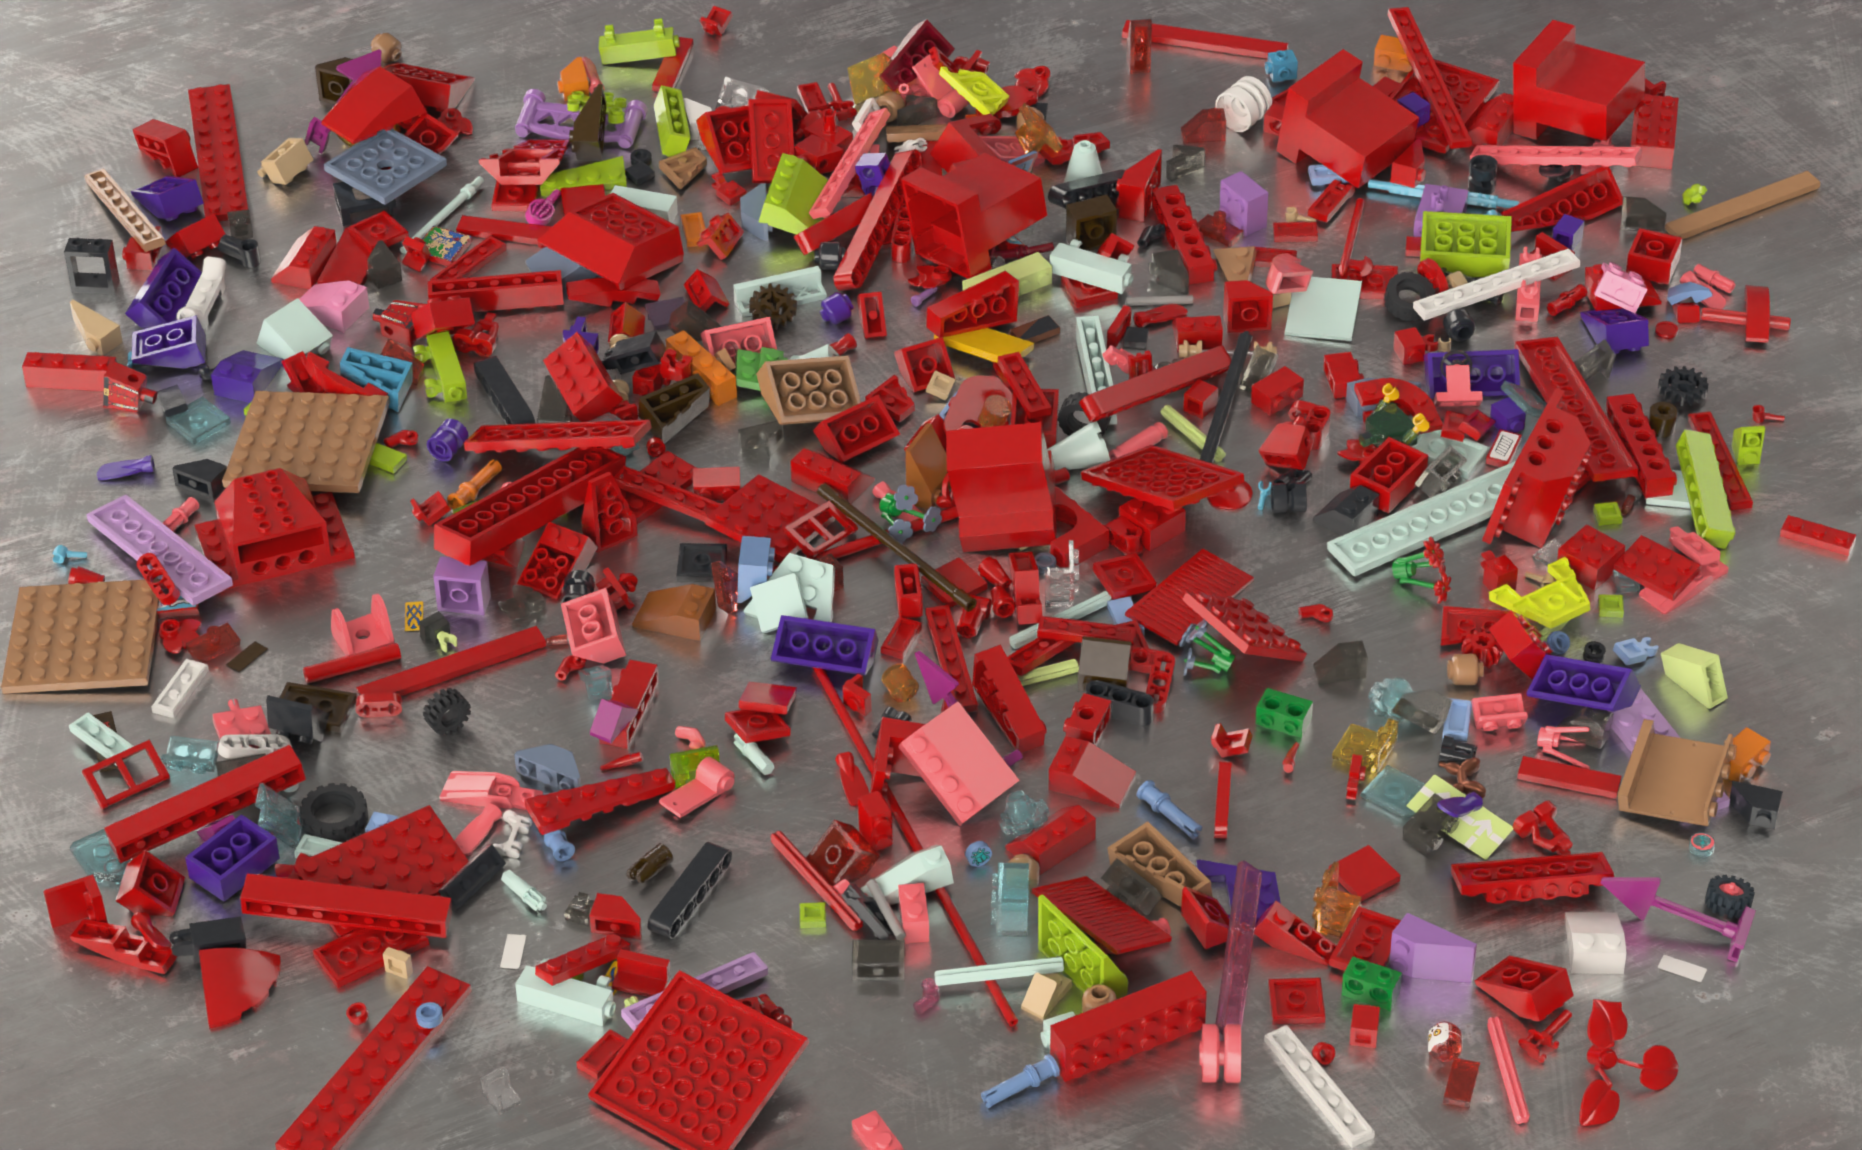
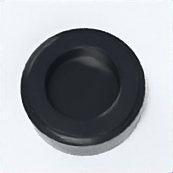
M646 149L634 150L630 154L631 164L635 165L643 161L649 166L652 163L651 152Z

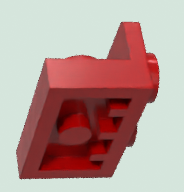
M729 212L721 216L719 214L714 216L709 221L710 225L708 228L701 232V238L696 243L698 247L708 244L720 260L729 255L744 233L743 229Z

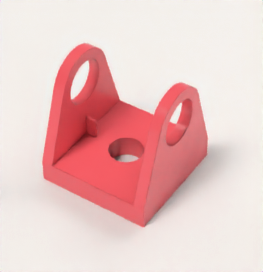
M378 593L372 595L371 613L345 622L341 611L338 608L332 609V636L345 656L395 643L386 606ZM362 636H367V637H368V638H366V639H358L359 637H362Z

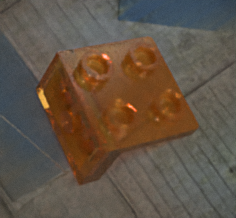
M1334 861L1330 870L1326 869L1324 872L1322 886L1317 887L1315 890L1313 901L1316 902L1313 910L1312 919L1315 920V930L1341 938L1358 906L1361 905L1362 897L1337 890L1339 863Z

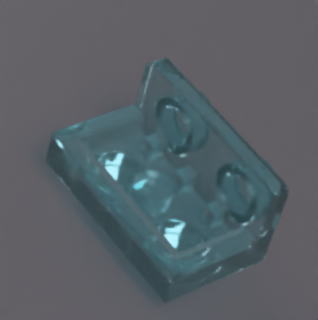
M170 736L167 753L162 754L161 760L168 769L173 771L191 769L192 772L198 774H205L206 771L214 772L219 753V742Z

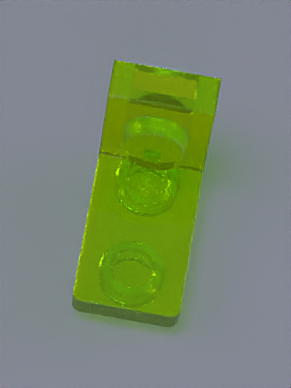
M717 745L669 754L670 772L675 780V789L686 784L685 780H689V771L697 770L700 762L706 757H712L720 762Z

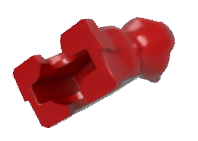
M667 349L661 358L660 366L664 386H669L671 380L678 382L690 377V364L693 362V358L685 355L680 362L675 358L677 351Z

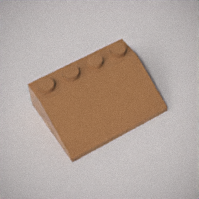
M849 356L766 361L756 374L761 394L780 425L821 422L861 403Z

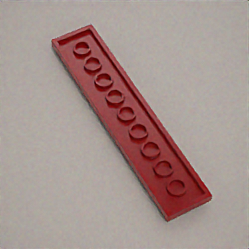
M230 84L188 89L205 217L214 213L219 222L249 218Z
M1558 336L1515 341L1514 349L1519 350V358L1545 402L1548 403L1555 388L1565 391L1561 401L1565 402L1562 410L1578 417L1591 443L1588 450L1591 456L1585 469L1593 482L1637 476V465Z
M427 966L275 1143L276 1150H339L472 992L471 984ZM427 1002L440 1005L443 1013L442 1022L434 1028L421 1027L416 1019V1010L420 1005Z

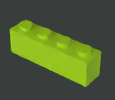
M661 85L654 103V111L662 154L671 157L686 151L690 141V133L682 91Z

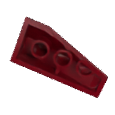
M926 19L915 25L906 35L879 77L892 91H895L901 84H907L918 78L912 67L930 54L929 49L935 46L949 57L955 48Z

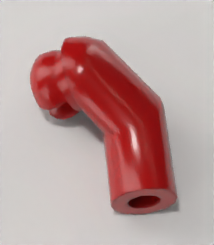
M401 430L384 439V444L389 448L397 445L412 446L418 442L419 435L414 430Z
M1323 604L1298 607L1300 619L1313 617L1323 623H1327L1334 617L1333 610Z
M573 655L565 657L555 673L556 678L561 681L565 680L570 672L582 669L587 659Z

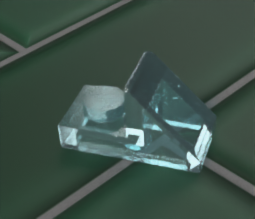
M599 665L578 670L580 680L585 682L590 701L612 695L611 669Z

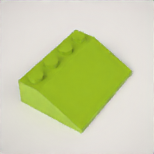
M782 153L766 196L759 222L768 223L769 226L798 234L825 219L822 217L812 219L809 211L828 180L805 160L794 155Z
M1423 211L1420 262L1430 258L1440 268L1445 267L1447 271L1452 273L1460 271L1462 274L1474 278H1484L1509 269L1511 216Z
M1043 894L1038 897V950L1046 958L1062 957L1064 961V971L1062 973L1071 979L1072 983L1083 993L1087 988L1100 984L1111 988L1115 992L1117 999L1127 996L1129 982L1126 975Z

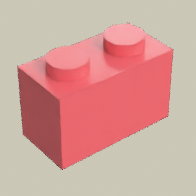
M924 883L898 885L901 927L906 934L903 944L929 942V918Z

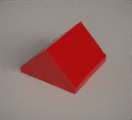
M1186 886L1182 889L1181 915L1205 949L1238 938L1241 935L1217 899Z

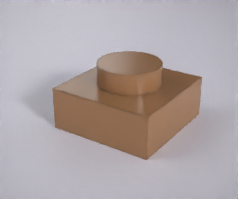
M726 348L714 354L715 358L729 371L736 368Z

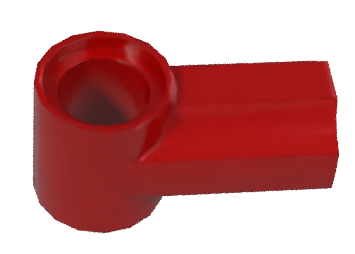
M969 594L976 599L977 604L970 612L963 608V613L957 624V632L963 638L971 639V637L977 635L983 620L989 618L992 599Z

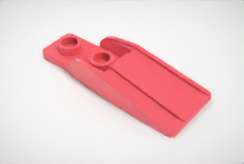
M1720 560L1711 562L1708 565H1701V572L1674 601L1647 587L1639 592V596L1665 615L1699 594L1712 584L1714 580L1727 574L1729 568Z
M452 771L439 799L440 801L486 807L488 803H491L498 808L526 810L525 799L543 795V792L541 790L520 787L519 782L515 778L497 772Z

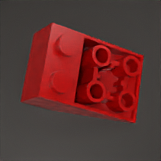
M548 522L517 584L558 600L562 596L566 575L574 570L585 571L598 547L588 536Z

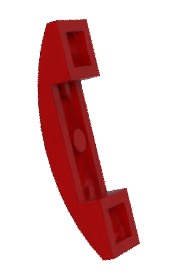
M1745 285V339L1749 342L1768 343L1770 327L1769 288L1766 286Z
M312 352L308 353L306 370L311 378L328 393L363 396L388 395L387 392L370 383L362 388L329 370V361Z

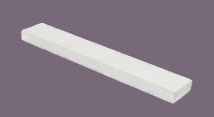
M1287 1025L1265 1034V1043L1351 1148L1375 1137V1131Z

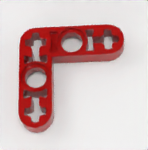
M1131 645V671L1150 674L1146 693L1151 695L1153 699L1155 694L1159 695L1158 702L1154 703V714L1162 713L1167 705L1175 669V658L1169 652ZM1142 656L1146 661L1138 663L1134 661V658ZM1162 662H1166L1165 671L1160 670ZM1157 679H1162L1166 682V684L1163 686H1157L1153 683V681Z

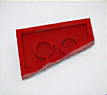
M1443 606L1441 646L1463 643L1466 635L1473 634L1474 630L1480 633L1485 629L1486 633H1491L1489 628L1509 611Z

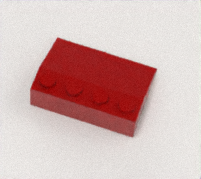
M399 62L382 67L412 85L425 108H429V106L436 107V111L439 112L457 107L475 80V77Z
M748 105L705 112L696 120L701 140L721 174L752 169Z

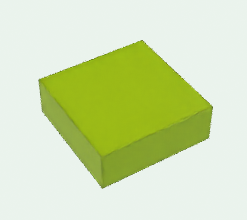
M1617 502L1594 504L1593 511L1599 526L1622 524L1623 517Z
M1599 594V617L1623 618V595Z
M825 902L800 903V928L826 927Z

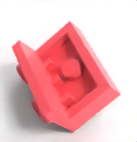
M1521 693L1472 698L1471 701L1476 729L1493 731L1498 729V727L1504 726L1515 729L1525 724L1528 718V713L1524 712Z

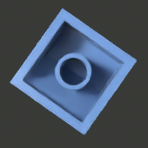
M742 536L738 565L737 603H742L752 596L750 587L767 582V577L772 576L775 548L770 547L771 538Z

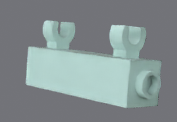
M1075 239L1071 241L1070 245L1058 243L1050 254V264L1054 274L1120 294L1125 291L1127 286L1130 287L1133 282L1134 276L1131 274L1132 264L1127 263L1130 259L1128 255L1120 254L1118 260L1079 249L1082 242Z
M544 958L541 963L548 961V959ZM526 965L515 983L517 1001L600 1026H604L608 1017L613 1016L616 1008V1003L613 1002L612 987L608 986L611 978L603 975L598 978L596 985L570 978L552 986L535 975V967Z

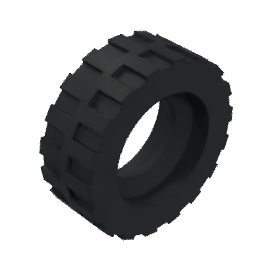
M1401 272V274L1394 275L1389 280L1385 291V307L1395 317L1401 318V320H1421L1422 317L1414 310L1413 303L1402 300L1399 297V292L1401 290H1411L1416 292L1420 299L1435 295L1433 284L1426 277L1424 278L1421 274H1415L1414 272Z
M1076 392L1065 398L1057 417L1058 425L1064 434L1070 436L1088 425L1080 422L1073 415L1075 411H1083L1079 401L1088 396V393ZM1110 416L1097 421L1101 430L1099 434L1102 437L1110 423Z

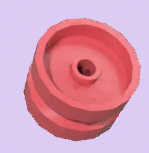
M1202 1024V1041L1199 1044V1064L1202 1068V1083H1216L1219 1079V1066H1223V1078L1226 1083H1240V1024H1226L1223 1031V1041H1219V1028L1216 1024Z

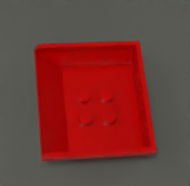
M615 193L608 194L568 212L536 240L538 247H547L615 283L620 291L683 262L684 257L679 226Z

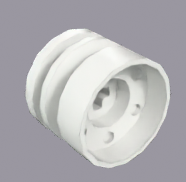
M1245 76L1218 96L1215 108L1218 117L1226 127L1235 132H1244L1263 118L1272 105V97L1267 87L1259 79Z

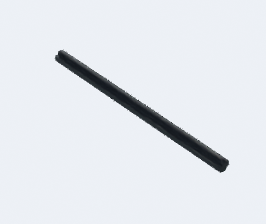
M1244 331V333L1239 335L1199 460L1213 464L1253 336L1249 334V331Z

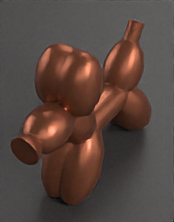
M1479 758L1467 759L1461 765L1455 762L1444 763L1440 761V767L1445 768L1452 775H1457L1458 783H1455L1453 787L1466 795L1475 792L1481 798L1486 796V789L1482 784L1467 778L1478 771L1481 762Z

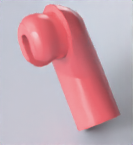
M901 84L899 86L900 96L904 99L905 109H908L913 105V100L910 98L912 90L907 84Z
M678 726L676 728L675 735L677 738L689 739L691 742L689 748H692L690 750L692 753L698 754L705 749L706 742L697 728Z

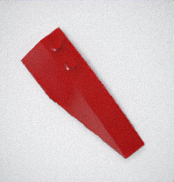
M1601 166L1501 212V215L1511 216V232L1555 226L1564 214L1584 221L1591 220L1625 204V201L1610 167Z

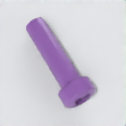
M937 287L927 289L921 294L911 297L912 305L915 307L921 305L923 300L937 292Z

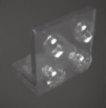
M1069 540L1068 568H1045V607L1074 606V597H1079V583H1074V581L1079 580V565H1074L1079 564V550L1074 549V540Z

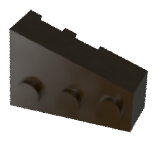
M698 373L640 397L638 417L641 420H650L651 429L649 431L654 437L662 439L665 444L709 406L710 388Z

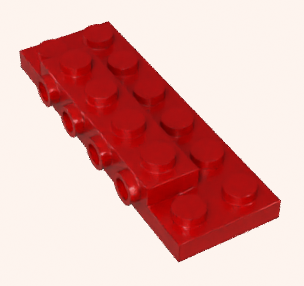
M1603 852L1451 864V874L1461 895L1473 897L1483 893L1486 902L1501 904L1509 900L1525 902L1534 898L1550 900L1558 896L1580 897L1583 894H1589V885L1603 886L1601 884L1603 877H1614V872Z

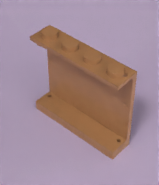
M1644 719L1618 792L1619 811L1709 826L1711 817H1715L1717 814V799L1723 796L1724 778L1728 779L1730 774V759L1734 760L1736 756L1737 746L1733 745V734L1728 735L1724 745L1655 734L1654 721Z

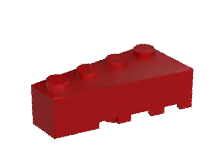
M1004 271L927 307L926 328L939 338L1017 322L1019 280L1007 271Z

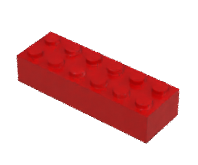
M1191 970L1050 1025V1055L1057 1062L1060 1076L1065 1082L1074 1078H1080L1084 1074L1097 1069H1103L1107 1065L1128 1059L1135 1054L1151 1050L1155 1046L1168 1041H1174L1178 1037L1200 1030L1202 1024L1206 1023L1207 991Z

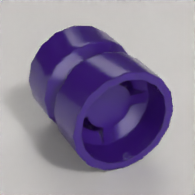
M446 419L426 443L427 449L436 459L443 462L449 461L457 453V450L464 445L463 442L468 439V431L458 420Z

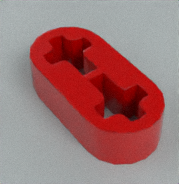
M393 692L362 694L356 699L355 711L363 718L397 716L402 712V697Z

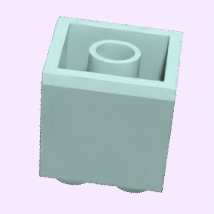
M297 298L264 319L257 344L272 355L285 360L301 351L304 352L306 357L309 352L316 355L325 354L331 347L330 343L333 335Z

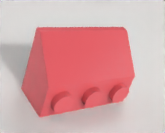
M770 317L709 329L701 333L703 347L712 356L726 348L734 364L737 349L760 353L762 347L777 350Z
M606 588L561 604L573 656L603 664L626 656L616 609Z

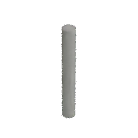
M1193 295L1126 297V306L1193 304Z
M875 879L869 880L866 885L897 940L904 939L906 934Z

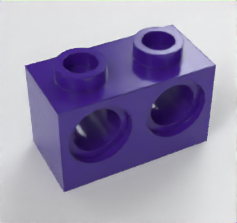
M863 153L855 165V170L860 178L865 195L872 193L873 196L875 195L890 165L886 153Z

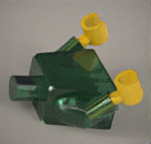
M1388 383L1382 390L1385 395L1384 399H1380L1373 412L1365 420L1366 432L1358 437L1363 447L1374 444L1378 448L1388 437L1408 446H1413L1417 444L1418 432H1424L1429 429V422L1423 414H1417L1412 421L1395 403L1389 404L1390 401L1399 398V391Z

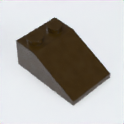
M603 84L597 85L575 119L573 130L569 132V142L572 143V152L576 154L577 161H603L607 110Z

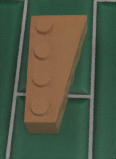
M1148 821L1107 847L1111 868L1182 907V889L1185 886L1213 897L1211 881Z

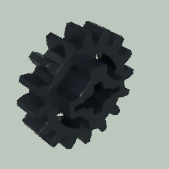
M1674 366L1673 371L1666 369V373H1661L1658 389L1659 394L1664 395V400H1672L1671 404L1680 402V406H1683L1684 403L1692 406L1693 401L1700 403L1701 398H1706L1709 383H1707V377H1702V372L1695 373V368L1687 370L1686 366H1683L1682 369Z

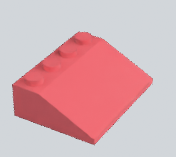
M956 702L922 726L899 745V749L959 826H962L1020 781L959 702Z

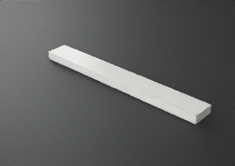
M1566 249L1413 302V308L1425 321L1454 309H1459L1520 288L1523 280H1526V285L1534 283V281L1538 282L1580 267V260L1570 249Z

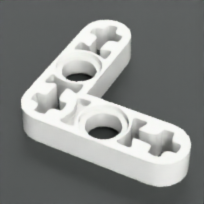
M278 734L224 735L220 739L218 752L222 757L228 759H258L287 745L291 746V743L287 737ZM249 745H256L260 748H252ZM299 783L283 791L294 792L298 789Z

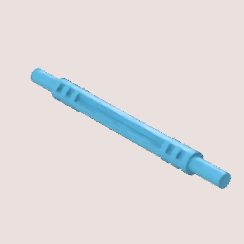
M1373 179L1368 181V188L1388 190L1389 193L1420 198L1425 185L1421 184L1411 188ZM1468 191L1467 204L1496 209L1497 207H1514L1519 204V201L1501 199L1496 195Z

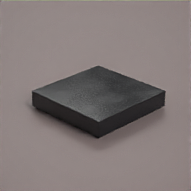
M680 543L676 574L677 582H724L727 544Z

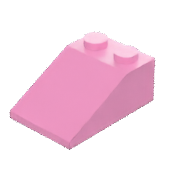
M351 281L314 284L299 299L324 326L343 333L369 309L367 287Z

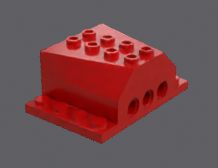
M1555 388L1503 484L1482 541L1491 544L1494 537L1499 538L1502 531H1506L1543 548L1554 525L1561 524L1565 515L1564 512L1570 507L1573 496L1579 486L1578 481H1580L1585 471L1583 466L1587 465L1591 456L1588 453L1591 443L1578 417L1562 410L1565 402L1561 401L1565 391Z
M282 468L234 479L214 502L217 519L194 525L203 555L232 578L233 586L227 589L355 558L354 549L332 492L312 496L305 479Z

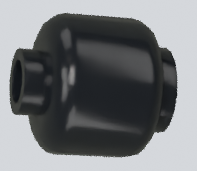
M821 242L819 250H814L815 263H819L820 268L824 271L837 270L846 253V248L842 247L840 242Z
M1464 309L1450 311L1443 320L1445 331L1456 342L1468 340L1476 329L1474 320Z

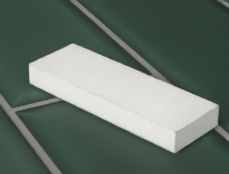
M186 659L151 706L152 713L174 719L209 671L208 664Z

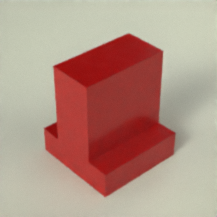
M1552 20L1513 62V134L1537 140L1547 127L1551 126L1607 141L1644 99L1645 62L1576 44V25Z
M1342 49L1288 88L1276 151L1295 164L1309 155L1355 187L1360 188L1391 165L1414 142L1419 117L1362 80L1360 74L1363 61Z
M987 153L980 154L942 177L921 167L901 178L915 254L940 266H946L950 271L967 279L992 269L988 250L1048 216L1041 177Z
M1042 423L946 431L947 473L959 516V539L963 553L1050 545V542L1057 538L1055 465L1051 450H1047Z

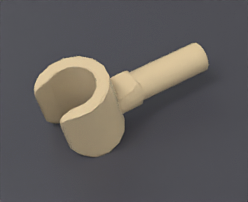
M1288 207L1287 213H1285L1287 222H1316V219L1298 215L1296 207Z
M1439 338L1438 352H1450L1452 339L1449 338L1448 342H1442L1441 338Z
M1528 571L1525 572V577L1541 582V587L1547 586L1555 580L1549 573L1543 576Z

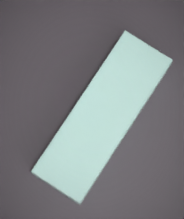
M86 713L69 725L70 732L105 758H110L134 747L90 713ZM130 756V757H128V758H126V759H123V762L127 761V760L130 759L132 756Z

